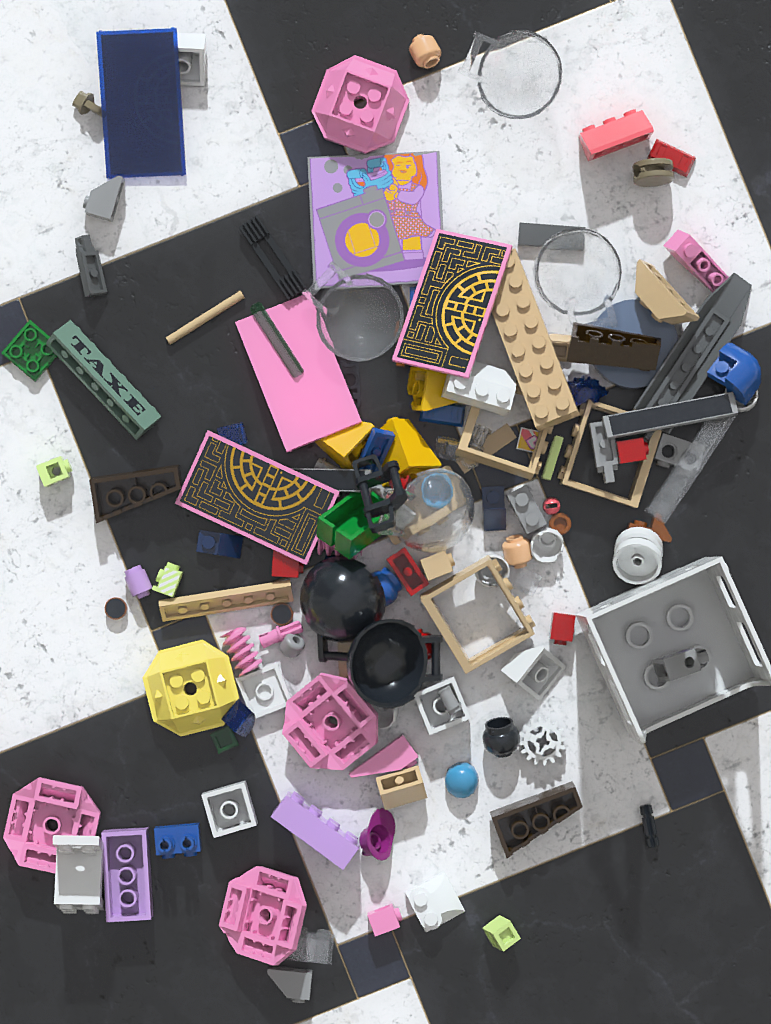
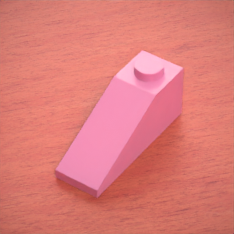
M402 734L350 771L349 775L353 778L397 771L404 767L406 769L411 768L417 763L415 759L419 756Z

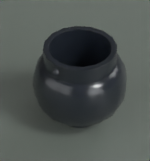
M497 717L485 723V730L482 736L485 749L499 758L510 756L520 743L519 731L514 726L513 720L508 717Z

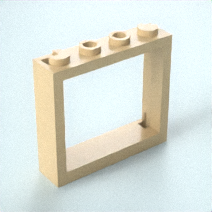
M516 379L515 393L523 396L518 380ZM471 406L455 455L529 480L532 479L534 474L538 475L542 462L539 461L540 454H545L549 443L545 441L547 433H552L554 426L539 431L529 466L525 467L468 447L480 408Z
M587 399L585 403L582 402L578 410L580 419L578 424H574L571 436L574 437L572 444H568L565 450L564 457L567 460L565 466H561L558 472L559 484L632 508H638L662 431L656 430L647 441L649 455H646L647 460L639 461L628 498L569 480L591 409L609 415L628 412Z
M489 555L420 594V600L465 674L535 634L533 627L536 625L530 615L525 616L522 608L525 607L519 596H513L510 591L514 589L507 577L503 579L499 572L502 570L496 558L492 560ZM487 566L524 627L475 656L468 658L434 602L433 597Z

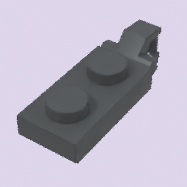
M81 235L75 238L76 257L85 297L107 294L99 251H95L94 246H92L90 235Z

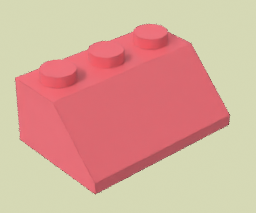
M636 109L624 113L623 118L616 120L615 117L603 121V125L595 128V125H590L583 128V133H580L579 140L587 161L650 139L654 129L643 110L636 112Z

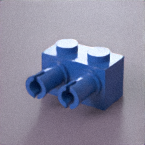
M200 823L156 826L154 828L156 855H162V859L174 858L175 854L184 853V857L196 856L197 852L202 850Z

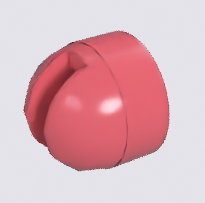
M554 497L545 499L542 505L544 512L549 515L558 513L560 510L559 500ZM557 503L556 508H546V504Z

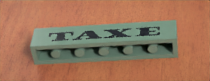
M70 320L52 333L46 345L136 440L157 423L161 418L157 410L114 367L111 361L98 350L96 345L82 333L78 326Z

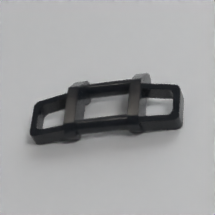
M375 454L354 460L352 464L356 475L355 482L361 492L364 504L363 512L371 532L377 533L395 527V511L408 499L407 492L403 489L401 483L399 463L393 460L381 467ZM375 464L379 470L360 476L359 473L360 468ZM392 480L395 492L389 499L373 503L369 488ZM390 513V518L387 521L373 524L372 518Z

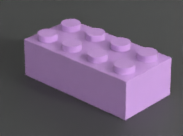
M288 791L273 811L271 818L344 870L359 849L358 837L350 831L344 833L340 830L341 825L332 818L325 819L321 816L323 812L313 804L309 807L304 803L305 799L295 791L293 793Z
M149 827L104 830L101 835L104 843L103 872L106 922L151 920L153 917Z

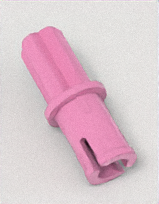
M299 621L283 627L276 626L277 629L259 635V640L262 647L266 648L283 641L287 634L302 633L303 627Z

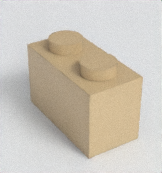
M445 550L419 560L427 581L452 572V566H455L451 553L446 554Z
M418 765L376 777L385 810L428 798Z

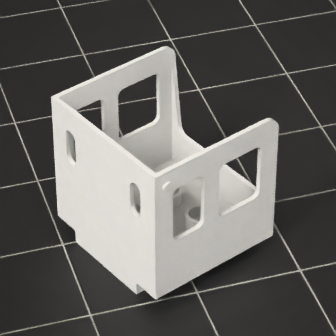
M722 556L701 558L659 576L651 582L641 584L575 614L629 736L641 745L646 743V734L747 688L771 686V664ZM721 576L724 578L736 606L733 605ZM742 623L745 625V627H746V629H747V631H748V634H749V636H750V638H751V640H752V643H753V645H754V647H755V649H756V651H757V654H758V656H759V658H760L762 664L759 663V661H758V659H757V657H756V655H755V653H754V650H753V648H752V646H751V644H750V641H749V639H748V637H747V635H746V632H745V630H744V628H743V626H742ZM686 649H695L696 652L703 649L706 650L709 662L700 665L701 671L672 681L658 682L652 660Z

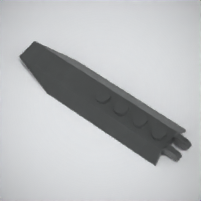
M733 273L704 300L696 312L700 318L698 321L688 324L635 404L634 410L693 399L707 378V371L719 357V350L725 344L730 343L741 326L752 287L750 283L736 273ZM674 427L661 429V431L670 434ZM655 431L645 432L643 439L647 442Z

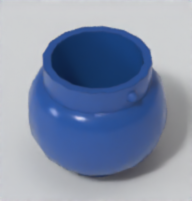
M384 567L382 570L374 571L371 574L373 577H378L384 589L385 607H387L397 599L398 592L403 588L398 578L388 568Z

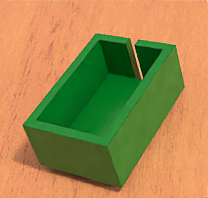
M371 491L370 495L373 503L385 500ZM352 492L318 517L316 537L331 547L335 545V550L350 560L389 529L372 533L367 518L364 516V504L361 493ZM390 513L372 518L373 524L387 521L390 518Z

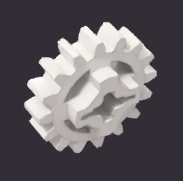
M538 717L537 723L531 719V726L523 725L526 731L525 733H519L523 737L519 745H524L521 753L527 752L526 759L530 760L533 757L534 764L536 765L539 760H542L543 765H546L548 759L554 763L555 755L558 757L562 756L559 750L566 749L561 744V742L567 740L566 737L560 735L564 732L563 728L557 730L556 728L559 723L554 722L550 724V718L543 722L542 718ZM542 726L539 732L535 734L530 733L534 728ZM550 729L555 732L557 741L551 739L549 735ZM545 733V739L548 743L543 744L540 748L539 742L536 740L537 738H542V735ZM527 741L534 744V753L529 749ZM549 748L554 749L550 754L542 756L545 750Z

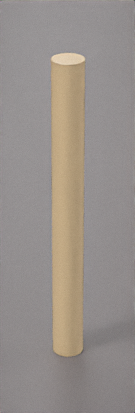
M238 291L167 336L166 339L169 344H173L244 299L245 297L242 292Z

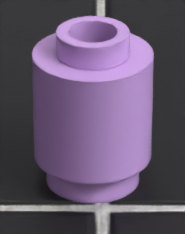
M141 565L124 571L126 575L124 579L132 597L137 596L138 599L150 595L149 590L152 589V585L145 569H142Z

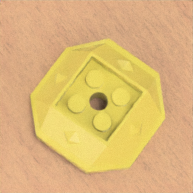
M204 640L160 650L142 678L153 721L179 736L224 726L240 699L229 655ZM188 682L194 683L197 687V691L193 695L185 691V685Z

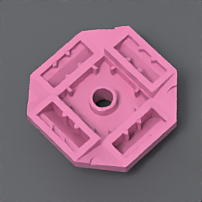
M354 55L326 70L312 108V114L324 139L368 154L395 142L409 104V98L396 70ZM363 99L367 105L363 109H358L354 106L356 100Z
M320 673L287 700L282 734L310 768L344 770L378 743V713L370 703L357 694L348 678ZM329 716L335 717L338 724L331 723Z
M39 777L13 794L3 839L19 866L55 873L57 849L53 846V835L96 836L101 812L84 787ZM49 819L57 821V830H50L48 828L47 822Z
M256 866L229 882L219 927L227 935L230 944L237 954L275 966L279 965L297 950L307 907L298 877L263 866Z

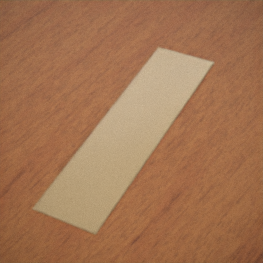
M506 423L474 445L472 449L492 455L517 437ZM460 456L455 459L464 474L479 464Z

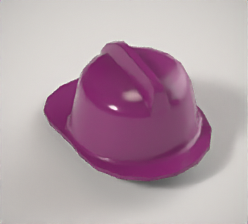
M384 808L377 809L371 816L369 826L361 832L359 842L362 855L373 856L380 861L386 860L390 856L395 834V820L388 810Z

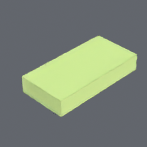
M557 435L553 437L541 476L542 479L551 480L564 439L563 437Z

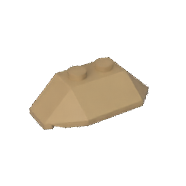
M641 259L638 260L635 293L641 299L639 301L640 304L652 311L651 316L660 323L664 321L671 325L698 321L700 318L698 314L694 312L652 264Z

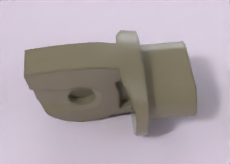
M83 91L78 92L72 106L77 108L81 115L92 111L105 119L107 112L94 103V95L92 93L86 94Z

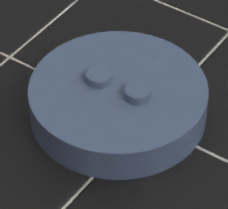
M637 299L624 300L613 304L593 324V326L661 338L656 371L593 365L606 381L626 389L647 387L678 341L674 324L656 321L651 316L652 311L642 306L639 302L640 300Z

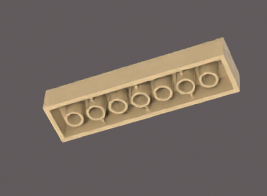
M514 248L511 251L491 312L532 420L539 432L580 416L520 257Z

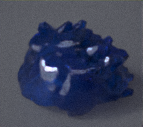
M582 375L578 378L575 377L573 381H568L576 406L585 403L588 399L593 403H598L600 398L609 393V391H606L605 386L599 385V380L591 379L590 376L585 379V376Z

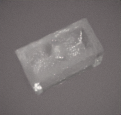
M302 927L297 950L288 956L287 960L331 965L335 934H330L331 931L318 929L317 932H308V928Z

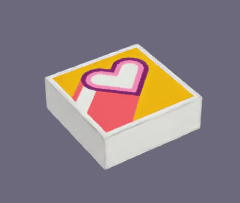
M521 427L516 449L533 453L539 432Z

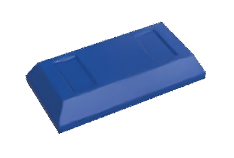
M450 404L428 411H420L419 421L463 427L466 405Z

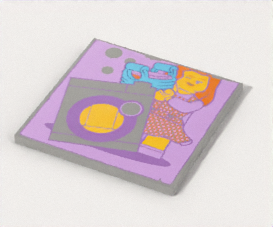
M440 151L307 157L314 290L417 285L436 229L443 230Z

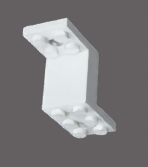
M53 835V846L57 849L54 904L65 914H76L77 910H84L85 914H99V910H104L105 903L102 899L103 841L99 836Z

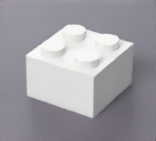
M454 676L422 688L414 695L429 735L471 719ZM447 686H450L458 703L461 702L460 706L462 708L451 716L448 712H445L447 709L437 694L438 691Z
M246 780L202 793L201 796L214 838L257 826L258 821Z

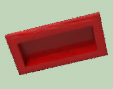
M656 139L647 159L666 158L672 160L674 166L672 171L686 178L696 157L659 139Z

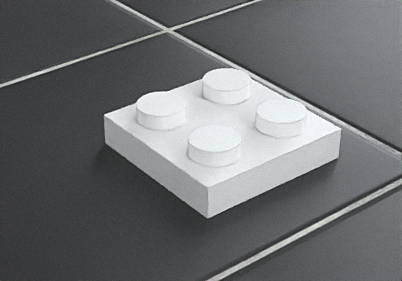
M278 662L236 678L252 720L286 707L287 700L291 698Z

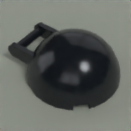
M338 556L320 561L308 572L300 590L302 614L306 623L317 633L319 662H327V660L347 661L348 652L328 651V640L339 643H351L366 626L375 621L382 620L385 613V594L378 577H373L365 569L366 565L353 558L349 560L346 557Z
M384 619L373 622L357 634L347 654V673L352 687L361 698L380 708H396L407 704L415 699L414 695L422 687V682L443 680V674H440V642H443V636H421L415 625L403 620ZM425 643H431L432 674H426L428 658Z

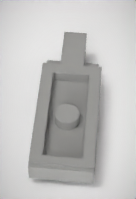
M603 421L589 423L597 472H602L604 483L615 482L613 471L618 470L617 464H619L615 438L607 440Z

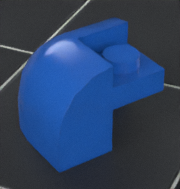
M727 343L719 350V357L707 371V376L724 385L727 393L733 392L735 400L746 406L761 384V367L751 353L733 343Z

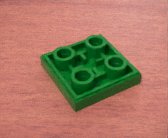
M31 320L26 323L1 353L34 382L41 377L58 357L46 345L50 336Z

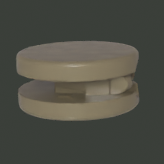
M650 158L634 163L632 166L634 184L641 187H655L674 181V172L671 171L674 168L673 161L666 158Z

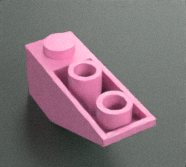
M677 230L663 245L681 265L712 293L729 278L690 234Z

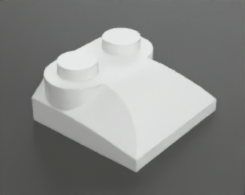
M445 872L405 892L425 932L434 930L441 924L465 912Z

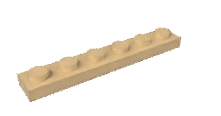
M285 580L159 600V608L162 621L165 622L293 602L294 598L291 581Z

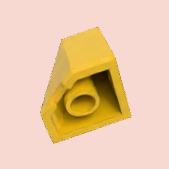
M415 366L410 367L407 391L409 395L413 396L414 401L411 402L412 410L428 411L457 403V401L441 397L447 374Z
M393 417L388 419L386 424L380 428L392 431L395 435L381 467L387 462L395 460L399 463V475L401 478L406 479L407 475H409L411 479L418 476L421 479L429 476L442 466L439 459L409 419ZM389 482L382 484L383 487L390 486Z
M362 421L358 425L317 440L315 443L342 469H354L352 462L359 459L375 426Z

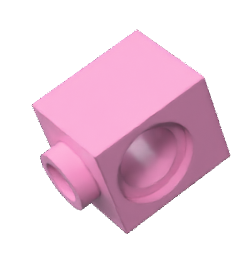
M393 904L367 913L375 936L399 928V921L403 920L399 908L394 909Z

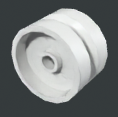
M632 527L623 531L617 537L614 546L613 569L619 578L627 583L638 585L651 582L659 575L662 567L663 543L658 534L647 528Z

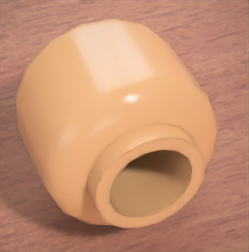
M420 34L413 38L409 52L417 66L426 69L435 66L440 60L441 49L434 37Z
M523 535L509 536L502 544L504 560L508 565L514 566L515 569L526 567L527 562L532 560L530 541L523 537Z

